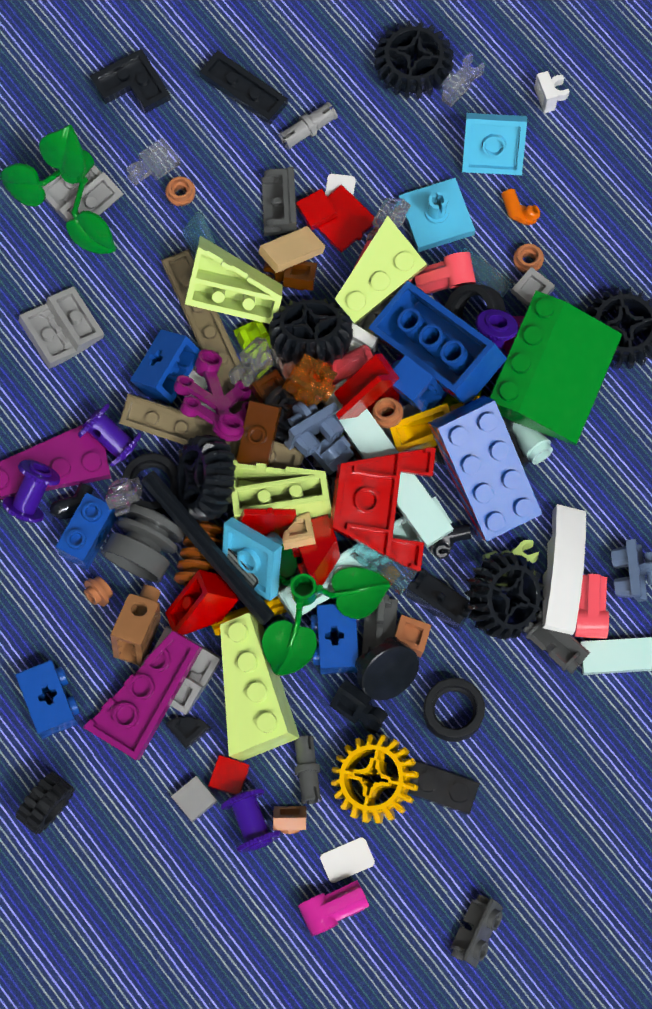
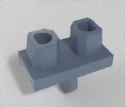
M302 402L294 404L292 407L294 416L288 419L292 427L288 430L289 438L284 441V444L289 450L296 447L307 458L315 453L321 445L314 436L317 433L321 432L328 442L338 439L344 431L341 422L335 415L340 410L339 407L333 402L319 411L315 404L309 407Z
M636 539L626 540V546L611 550L613 567L615 569L629 567L630 576L614 579L615 594L622 598L633 597L638 602L648 601L645 575H647L648 585H652V552L645 553L644 563L642 545L637 544Z

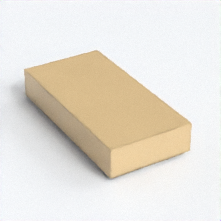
M306 226L260 245L258 253L278 273L322 254L325 245Z

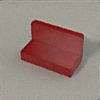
M382 353L375 354L334 392V395L343 406L335 414L339 420L358 417L400 379Z

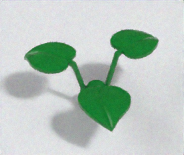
M67 125L60 130L48 133L39 143L40 153L49 166L58 169L46 179L39 180L36 170L22 163L11 164L2 170L0 179L8 192L17 201L32 207L40 205L46 198L42 186H46L61 175L67 183H79L71 212L73 219L66 223L69 236L82 249L92 253L108 254L116 251L117 247L113 242L112 233L106 222L99 215L91 211L78 212L83 190L88 182L85 176L93 168L94 160L87 151L82 150L72 125Z
M283 547L279 586L281 583L285 586H290L292 599L296 603V616L294 625L289 621L280 620L268 626L264 632L262 649L273 673L278 676L295 673L313 658L317 648L316 634L311 628L300 627L303 606L311 605L316 600L318 593L331 599L337 598L336 607L342 615L351 619H362L377 609L390 588V582L374 571L359 567H349L338 571L332 577L331 582L335 592H330L324 589L322 585H316L315 579L309 574L303 573L292 577L297 569V557L294 558L291 549L284 550Z

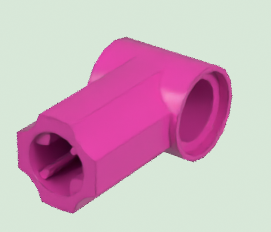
M358 880L327 895L325 893L317 895L298 905L312 937L339 924V921L369 907Z

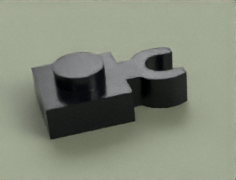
M347 679L340 685L329 705L353 724H356L358 720L363 722L366 730L372 734H376L379 731L382 723L388 717V714L383 709L371 706L369 703L372 698Z

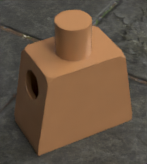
M143 585L139 596L135 594L127 596L110 635L114 658L138 666L142 665L150 651L161 619L160 604L157 602L161 594L159 589L150 585Z

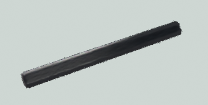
M154 471L148 473L142 479V484L258 622L262 625L269 622L274 617V612Z

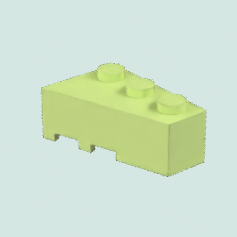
M388 216L335 298L354 324L359 323L402 288L407 281L413 279L427 267L426 262Z
M200 236L186 293L185 305L270 324L273 313L279 312L283 285Z
M233 460V464L236 465L234 477L237 478L234 481L235 491L232 492L235 519L239 520L243 509L267 508L295 509V518L307 512H310L311 519L327 514L329 518L331 517L332 502L326 471L287 466L286 469L267 467V464L263 463L248 465L240 464L237 460Z

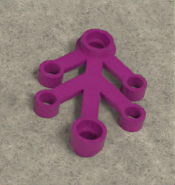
M202 350L198 354L195 367L196 372L205 378L209 392L194 383L192 378L185 375L178 376L173 387L174 391L179 395L187 396L183 399L180 411L188 417H196L198 415L212 424L213 431L220 439L228 442L238 441L244 434L243 425L249 402H244L240 411L236 414L230 413L229 409L238 401H247L252 392L249 388L250 384L245 381H237L233 389L224 396L217 375L222 358L214 351ZM199 400L213 408L216 413L201 405Z

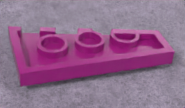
M80 425L0 461V500L16 496L24 474L18 468L19 463L23 460H34L43 463L59 474V484L54 486L48 485L45 491L75 486L80 483L85 484L111 479L107 449L88 432L80 438L78 433L83 428Z
M172 631L149 655L140 669L123 683L124 686L113 698H109L101 707V711L93 719H90L83 728L131 758L140 760L203 647L177 631Z

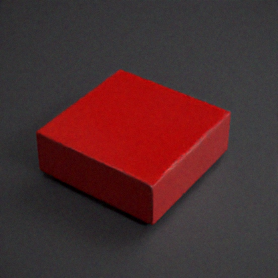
M322 188L296 202V208L311 231L337 217V211Z
M219 755L208 786L231 795L241 793L250 765Z

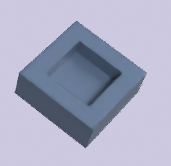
M344 436L339 437L333 442H328L326 438L320 442L319 449L311 454L329 476L337 470V464L346 463L355 455L350 449L351 444Z

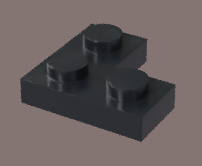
M142 49L90 75L91 82L105 104L129 91H132L145 113L171 100L170 93Z

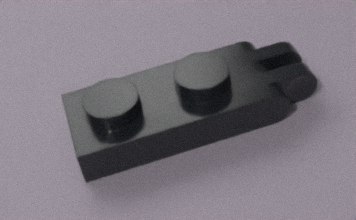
M416 761L413 767L409 768V771H417L419 777L410 779V783L417 785L418 790L412 791L409 789L408 795L468 816L470 815L480 783ZM394 763L392 768L397 770L396 764ZM390 773L389 775L390 777L397 779L399 777L398 775Z

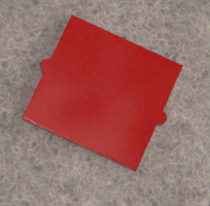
M341 184L328 196V199L337 211V217L316 228L340 253L344 252L356 240H362V235L377 223V219Z
M273 508L243 509L238 521L264 536H267L270 532H275L283 539V533L292 524L296 516V510Z

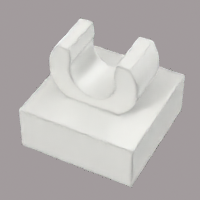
M548 71L537 74L534 89L544 113L554 111L557 101H563L568 98L569 89L560 91L555 88L563 84V75H557L551 79Z
M352 323L353 339L350 343L349 352L365 344L374 355L378 348V337Z

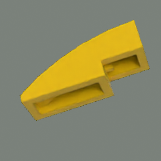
M460 402L449 406L446 403L402 419L398 425L390 428L397 451L402 453L435 447L437 443L428 422L463 406V404Z

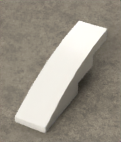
M556 504L552 511V537L547 543V570L543 575V585H545L543 588V597L545 598L543 600V628L573 635L576 629L584 570L586 511Z

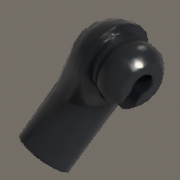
M80 483L73 497L59 499L51 504V514L58 519L72 518L86 492L92 494L94 489L87 484Z
M469 524L452 526L454 528L453 532L431 546V553L439 559L446 558L456 541L471 539Z

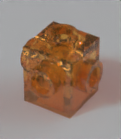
M305 353L295 363L282 388L294 395L296 401L302 402L306 406L317 405L322 400L327 402L333 394L336 386L332 383L337 373L331 370L326 362L314 359Z

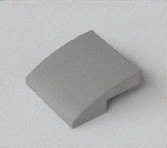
M95 165L85 176L88 182L84 187L78 212L91 211L100 216L124 195L104 171L101 173ZM60 175L46 186H42L46 194L45 201L68 222L70 219H73L71 212L79 183H67Z
M74 286L47 297L46 304L19 315V323L48 369L76 356L98 342L105 335Z
M166 626L152 652L172 632L170 626ZM203 647L170 706L187 715L222 661V657Z

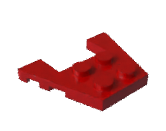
M430 447L337 464L329 528L412 571H421L424 542L393 538L400 474L433 476L436 448Z

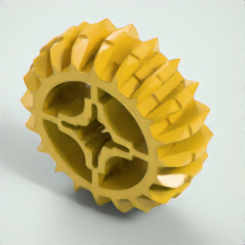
M369 734L366 744L359 737L355 739L357 749L350 745L344 747L348 753L347 757L336 756V759L343 764L341 768H332V772L338 774L339 779L332 780L331 785L341 787L340 790L335 792L334 797L335 799L345 798L340 807L342 810H348L352 807L350 811L352 818L356 819L361 815L362 822L369 823L373 816L375 823L381 824L384 814L390 821L395 819L394 808L399 813L403 814L406 812L405 807L401 804L403 800L413 803L414 799L407 795L409 789L412 791L418 790V786L410 783V779L418 778L419 773L417 771H409V768L413 767L416 761L413 758L404 760L410 751L405 747L398 750L399 741L393 739L388 744L387 736L381 735L378 741H376L375 736ZM375 753L374 758H370L366 768L355 769L362 758ZM386 754L396 764L398 779L390 777L387 773ZM379 775L382 779L388 780V782L371 783L362 776ZM352 779L358 780L362 784V796H365L364 803L355 795ZM385 789H396L387 801L375 805L376 800L380 799V795Z

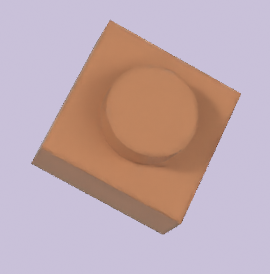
M401 614L394 636L408 644L416 655L421 658L431 625Z
M274 806L273 831L280 830L284 834H295L300 830H306V806Z

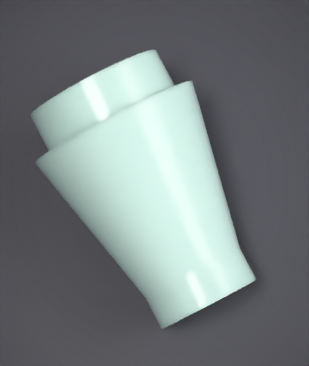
M515 422L513 423L511 432L517 438V443L524 457L527 456L528 460L533 464H539L550 456L553 448L550 446L551 441L538 431Z

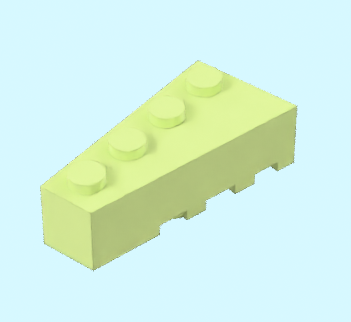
M246 613L220 624L229 757L240 761L299 738L281 678L273 673L263 653L262 638L265 632L264 626L251 613Z

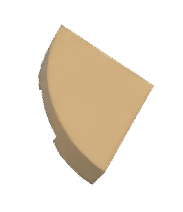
M310 512L296 517L295 522L284 531L282 539L284 550L316 544Z

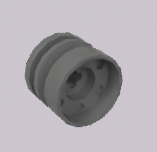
M128 503L122 510L126 518L120 517L116 522L126 535L112 532L101 553L110 562L142 579L159 583L170 565L169 561L160 551L170 554L176 553L178 548L174 542H182L185 534L179 526L171 522L164 515L152 509Z

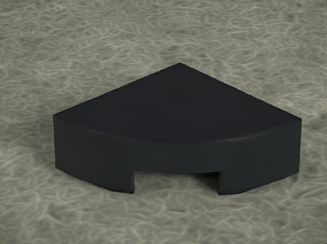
M177 717L165 723L186 750L211 730V727L206 722L193 717Z

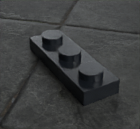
M218 50L199 71L202 79L269 125L288 104V98Z

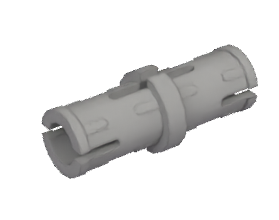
M326 102L311 114L300 116L297 123L279 133L281 142L283 144L286 142L285 147L290 150L308 136L314 137L317 135V130L338 118L334 107L330 110L332 105Z

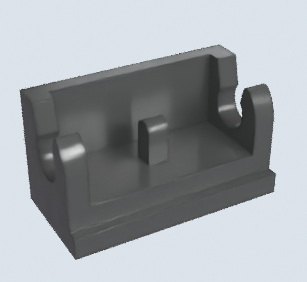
M294 167L264 171V177L262 178L264 236L287 235L297 230Z

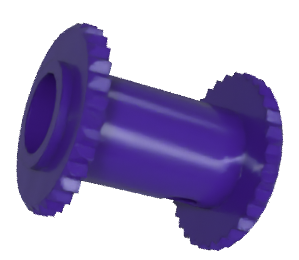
M490 309L479 313L475 320L477 330L495 343L507 358L508 354L503 347L506 340L513 339L517 335L519 328L517 321L510 314L501 310ZM504 362V363L502 364V366L497 370V372H499V371L502 370V368H503L505 362Z
M105 404L85 421L78 436L81 438L86 432L90 433L115 456L109 464L110 466H115L138 445L137 442L140 440L141 434L137 433L133 438L127 435L105 414L106 410L110 407L109 404Z
M23 460L19 463L18 468L24 474L16 496L4 498L2 505L12 516L26 522L37 523L44 518V513L38 508L48 485L54 486L59 484L60 476L54 469L34 460Z
M261 788L238 793L221 805L222 810L232 809L245 841V843L237 847V851L240 853L263 848L281 835L280 831L269 833L257 802V798L265 793Z

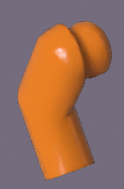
M508 189L502 192L501 196L510 219L524 225H532L537 222L541 214L537 206L528 205L526 207L521 205L515 189Z

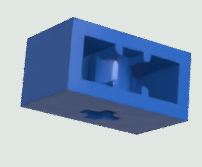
M161 329L130 381L147 397L172 404L178 395L173 388L177 377L180 375H190L201 350L187 336Z
M407 355L401 360H397L391 366L400 378L392 385V388L420 413L437 407L447 396V393L437 380Z
M86 492L55 546L60 557L88 570L118 518L114 506Z
M336 604L317 605V615H311L312 630L315 634H318L319 646H317L313 656V665H320V674L357 673L358 670L355 667V662L358 659L356 619L342 615L338 611ZM331 633H337L339 638L338 645H332L331 640H329L331 639Z
M49 660L15 674L37 734L42 739L78 725L75 715L80 714L74 696L68 697L64 686L68 685L69 682L62 666L56 668L53 661ZM52 692L54 703L48 705L45 701L47 699L46 693Z

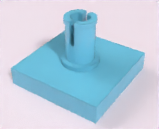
M466 113L462 172L522 175L527 116Z
M456 178L399 195L398 200L417 252L475 235V228Z
M232 517L224 522L222 552L227 557L228 548L231 549L237 556L241 568L247 573H253L258 578L259 583L254 590L260 596L271 601L278 595L281 552L283 548L281 546L283 544L282 538L275 532H270L267 536H264ZM241 561H242L250 570L246 569V568L242 565Z

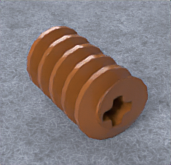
M196 520L217 546H223V541L216 538V534H223V527L208 521ZM187 536L183 538V545L187 548L180 550V557L184 560L177 562V569L181 572L174 574V581L183 586L188 584L198 570H215Z

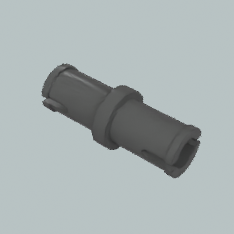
M299 736L298 739L293 741L297 766L294 770L295 775L299 776L301 804H314L322 801L318 781L320 764H316L314 736Z

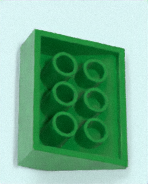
M535 291L490 398L495 400L501 416L576 446L619 345L622 333L566 301Z

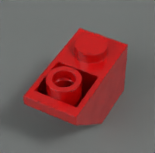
M328 514L311 519L316 544L291 549L294 558L299 556L302 563L297 564L299 573L311 575L315 579L316 585L324 584L340 559L334 530L329 528L330 519Z

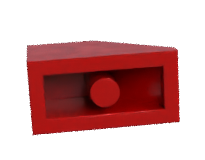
M198 570L165 613L172 631L185 635L221 622L239 599L219 574Z

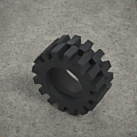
M54 771L39 781L38 785L31 790L30 795L26 796L25 802L20 805L19 810L16 812V819L36 835L42 833L43 830L48 828L50 823L55 821L56 816L60 815L63 811L62 809L67 806L68 800L72 798L75 791L73 786Z

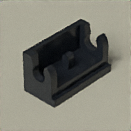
M421 568L414 582L411 581L407 587L406 597L457 632L472 611L464 606L470 600L428 573L424 568Z

